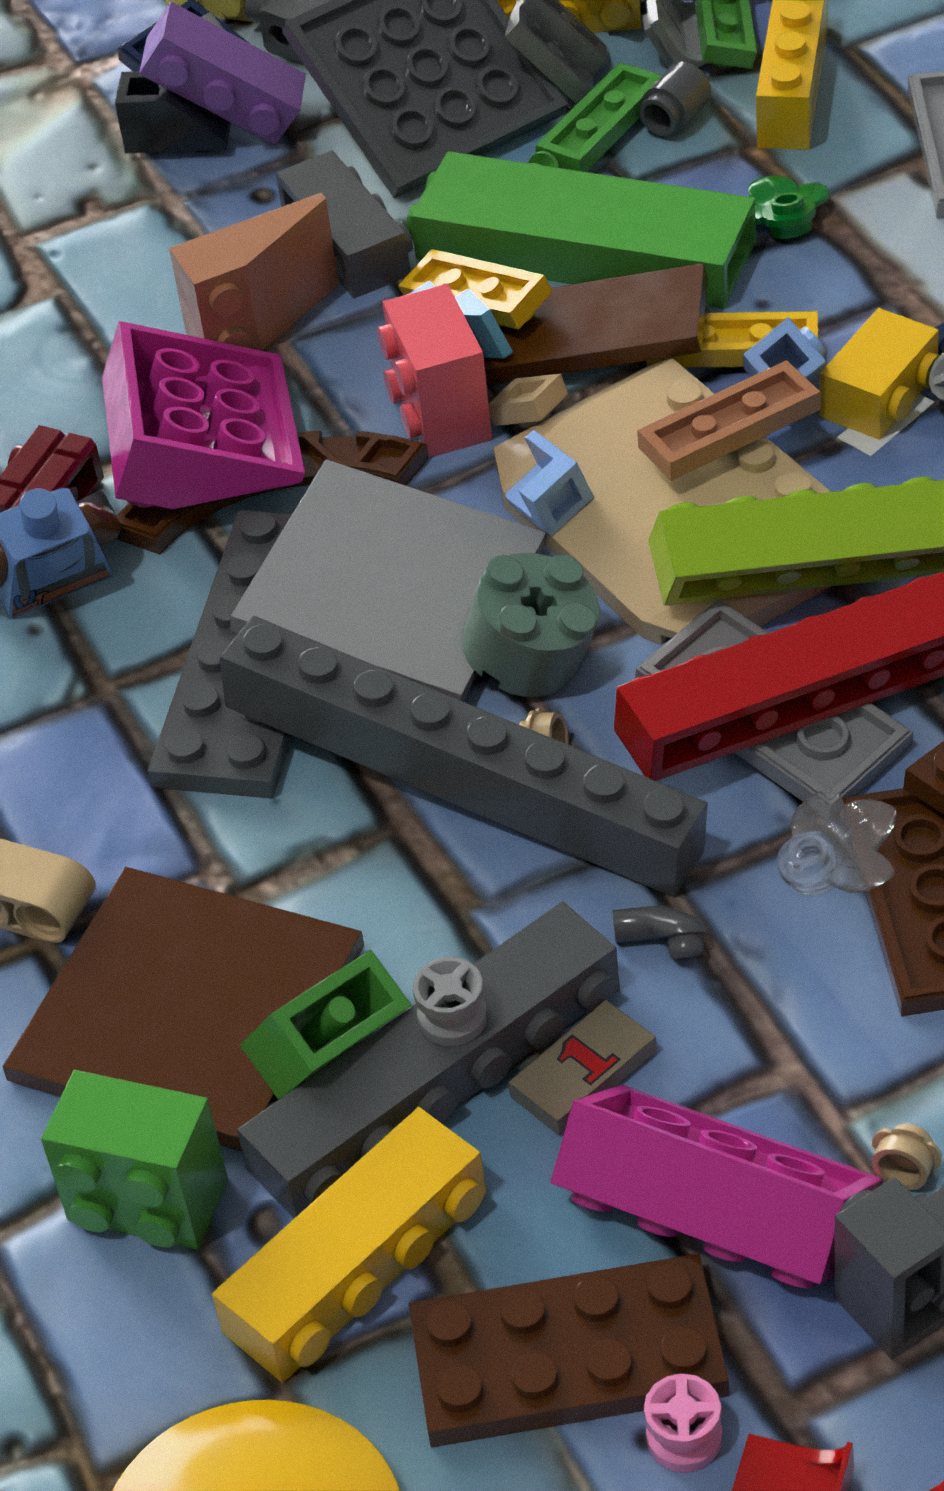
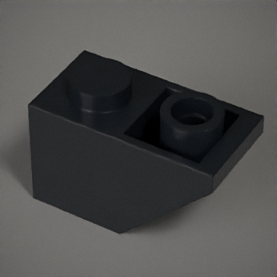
M139 71L121 72L115 107L125 153L155 155L162 152L196 151L206 153L213 150L227 149L231 122L141 76Z

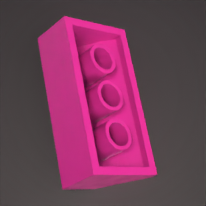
M622 1084L573 1101L550 1183L572 1191L571 1200L580 1206L602 1212H610L615 1207L638 1216L636 1224L646 1231L668 1237H676L679 1232L704 1241L703 1250L717 1258L732 1262H744L747 1257L771 1266V1276L781 1282L801 1288H812L814 1283L820 1285L834 1276L835 1215L839 1213L844 1203L856 1193L863 1190L873 1191L882 1185L883 1178Z

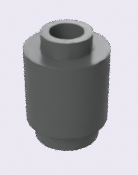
M676 62L672 64L642 97L639 115L645 127L652 133L660 136L680 132L710 100L711 86L707 77L699 68L690 63Z

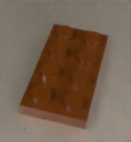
M700 1253L408 1303L431 1448L644 1411L646 1395L653 1385L666 1376L680 1373L696 1375L709 1382L718 1393L719 1398L729 1396V1379Z

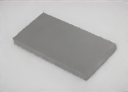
M718 599L636 668L635 678L643 675H652L683 664L693 657L708 655L742 643L752 636L765 635L768 632ZM872 703L740 750L735 752V754L830 821L841 810V798L858 795L911 747L913 731Z

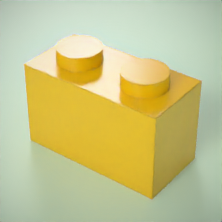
M878 308L819 373V391L821 392L819 417L880 440L896 421L901 422L906 418L913 400L925 387L931 388L929 384L930 371L934 362L940 356L938 355L939 329Z

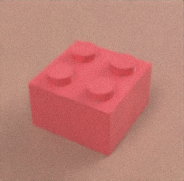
M448 283L382 301L385 325L377 327V333L383 355L386 360L391 362V369L383 371L384 382L391 402L393 404L401 402L402 404L400 405V414L408 438L417 437L419 442L427 444L428 458L492 440L483 351Z

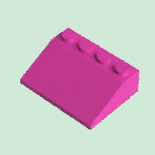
M118 321L102 376L115 498L126 500L132 505L143 508L158 506L177 509L302 483L305 470L280 354Z

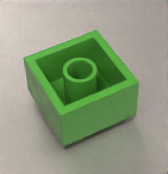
M73 1070L41 1137V1142L68 1221H72L81 1228L92 1232H104L108 1229L139 1236L147 1243L158 1247L179 1245L199 1250L229 1181L207 1097Z

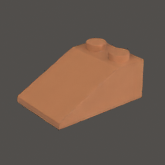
M322 192L169 248L186 335L263 351L339 285L327 201Z

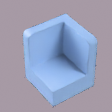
M533 430L525 437V441L537 465L509 489L505 496L513 508L552 537L586 506L594 496L578 463Z

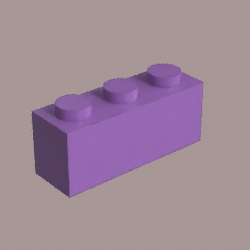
M171 1L147 36L139 71L141 76L273 145L278 143L300 112L306 73Z

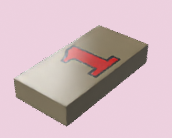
M605 1000L508 1082L510 1097L560 1136L565 1131L573 1101L620 1084L657 1051L656 1036Z

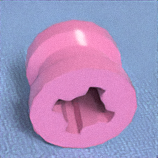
M680 1373L666 1376L655 1383L646 1395L644 1417L647 1425L646 1440L649 1452L658 1464L671 1471L688 1473L701 1470L712 1463L721 1451L723 1430L720 1422L722 1415L721 1403L718 1393L709 1382L696 1375ZM689 1426L695 1428V1429H693L692 1431H690V1433H689Z

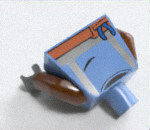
M36 488L24 493L18 506L0 513V602L9 619L112 577V571L99 543L109 544L118 538L120 523L103 489L76 502L69 488H60L52 492Z

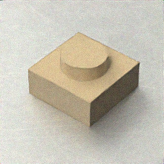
M552 374L515 378L489 403V412L494 426L519 424L521 428H531L550 418L551 410L568 395L562 375Z

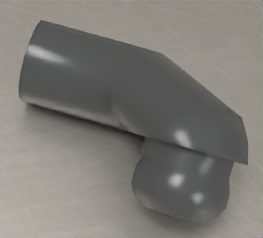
M664 905L612 910L616 943L668 938L669 955L674 960L699 958L704 953L705 947L701 934H705L706 930L701 920L696 916Z

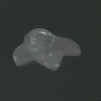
M828 788L813 794L797 808L792 816L791 830L793 837L787 840L779 850L777 866L781 878L794 890L805 895L821 894L832 887L848 893H860L871 890L888 881L895 875L894 869L890 862L877 850L891 833L898 815L895 807L872 799L855 800L844 805L840 794L834 788Z

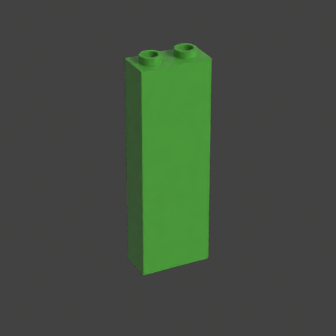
M447 151L438 169L429 174L425 191L419 202L411 205L406 223L410 236H413L416 259L422 260L431 249L542 274L549 281L567 284L584 283L704 263L708 276L706 306L722 309L726 308L756 242L754 197Z

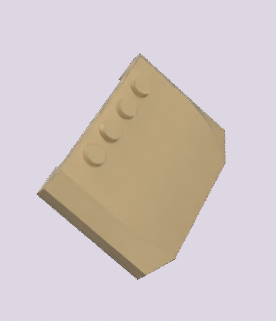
M673 358L656 361L493 447L504 508L521 524L541 531L543 530L513 508L505 496L509 489L537 465L525 441V437L535 430L578 463L594 498L552 537L546 533L544 546L554 555L564 554L575 558L581 564L583 576L589 581L595 593L642 638L661 645L668 637L673 638L717 600L663 605L648 542L659 511L684 502L696 503L698 506L725 504L729 500L741 496H754L758 500L785 497L792 492L803 489L814 490L817 493L831 492L766 436L670 481L638 448L637 430L715 394ZM830 587L720 600L761 627Z

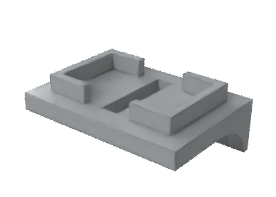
M646 0L648 13L642 16L644 31L667 67L676 62H687L697 68L706 64L707 62H702L695 2Z

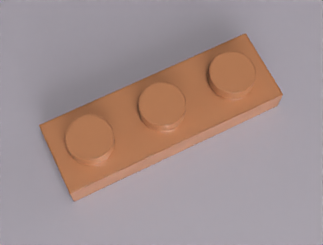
M786 360L637 430L638 448L672 481L821 410V392Z

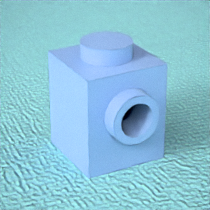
M787 317L743 354V365L746 372L750 376H754L787 360L806 379L814 384L819 380V373L826 367V360L823 356L827 352L810 329L805 326L799 330L792 320Z

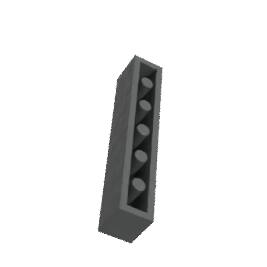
M562 901L473 963L479 969L483 979V999L487 1007V1024L477 1038L470 1043L457 1047L441 1046L432 1043L422 1034L417 1019L418 1007L417 1004L413 1005L239 1127L237 1132L247 1170L293 1218H296L417 1107L422 1108L440 1123H444L459 1105L483 1088H491L498 1084L507 1075L508 1071L536 1050H543L549 1047L559 1038L563 1030L588 1012H592L605 1000L610 1001L614 994L620 990L617 948Z

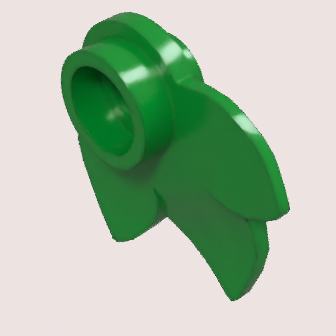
M776 175L758 178L751 182L748 187L749 197L755 198L756 225L764 224L768 226L770 234L776 238H793L809 232L813 227L812 219L816 215V208L827 202L830 195L828 187L820 182L797 186L790 178Z

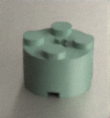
M518 553L509 556L498 555L490 559L486 570L480 578L462 632L463 652L472 669L481 677L483 671L487 672L492 677L501 681L499 689L518 696H546L564 688L567 681L577 674L582 665L600 615L597 595L589 581L583 576L581 564L575 558L564 554H557L551 557L536 553Z

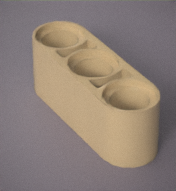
M0 838V929L44 942H62L96 890V882L92 874L83 865L68 857Z

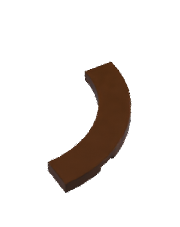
M321 431L298 432L297 436L305 470L302 483L177 509L158 506L143 508L128 503L116 515L120 523V534L116 539L160 555L190 527L229 505L270 491L310 485L325 459L407 486L428 460L427 444L398 436L357 431L356 438L322 437Z

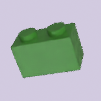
M370 949L271 1013L239 1046L279 1100L394 1020L412 1005Z

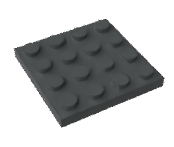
M330 0L285 21L283 27V35L393 198L426 183L429 174L438 169L447 151L480 156L563 115L568 105L555 84L504 38L509 18L497 0Z

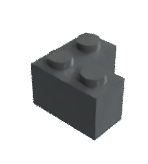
M895 1176L873 1191L863 1190L856 1193L844 1203L839 1213L835 1215L834 1298L891 1360L944 1325V1185L930 1195L919 1194L914 1197Z

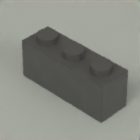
M333 150L276 172L281 207L321 192L325 196L338 281L353 299L401 280L410 273L408 252L413 250V243L407 227L402 221L396 222L389 215L381 197L377 193L371 194L363 185L357 170L353 166L347 167Z

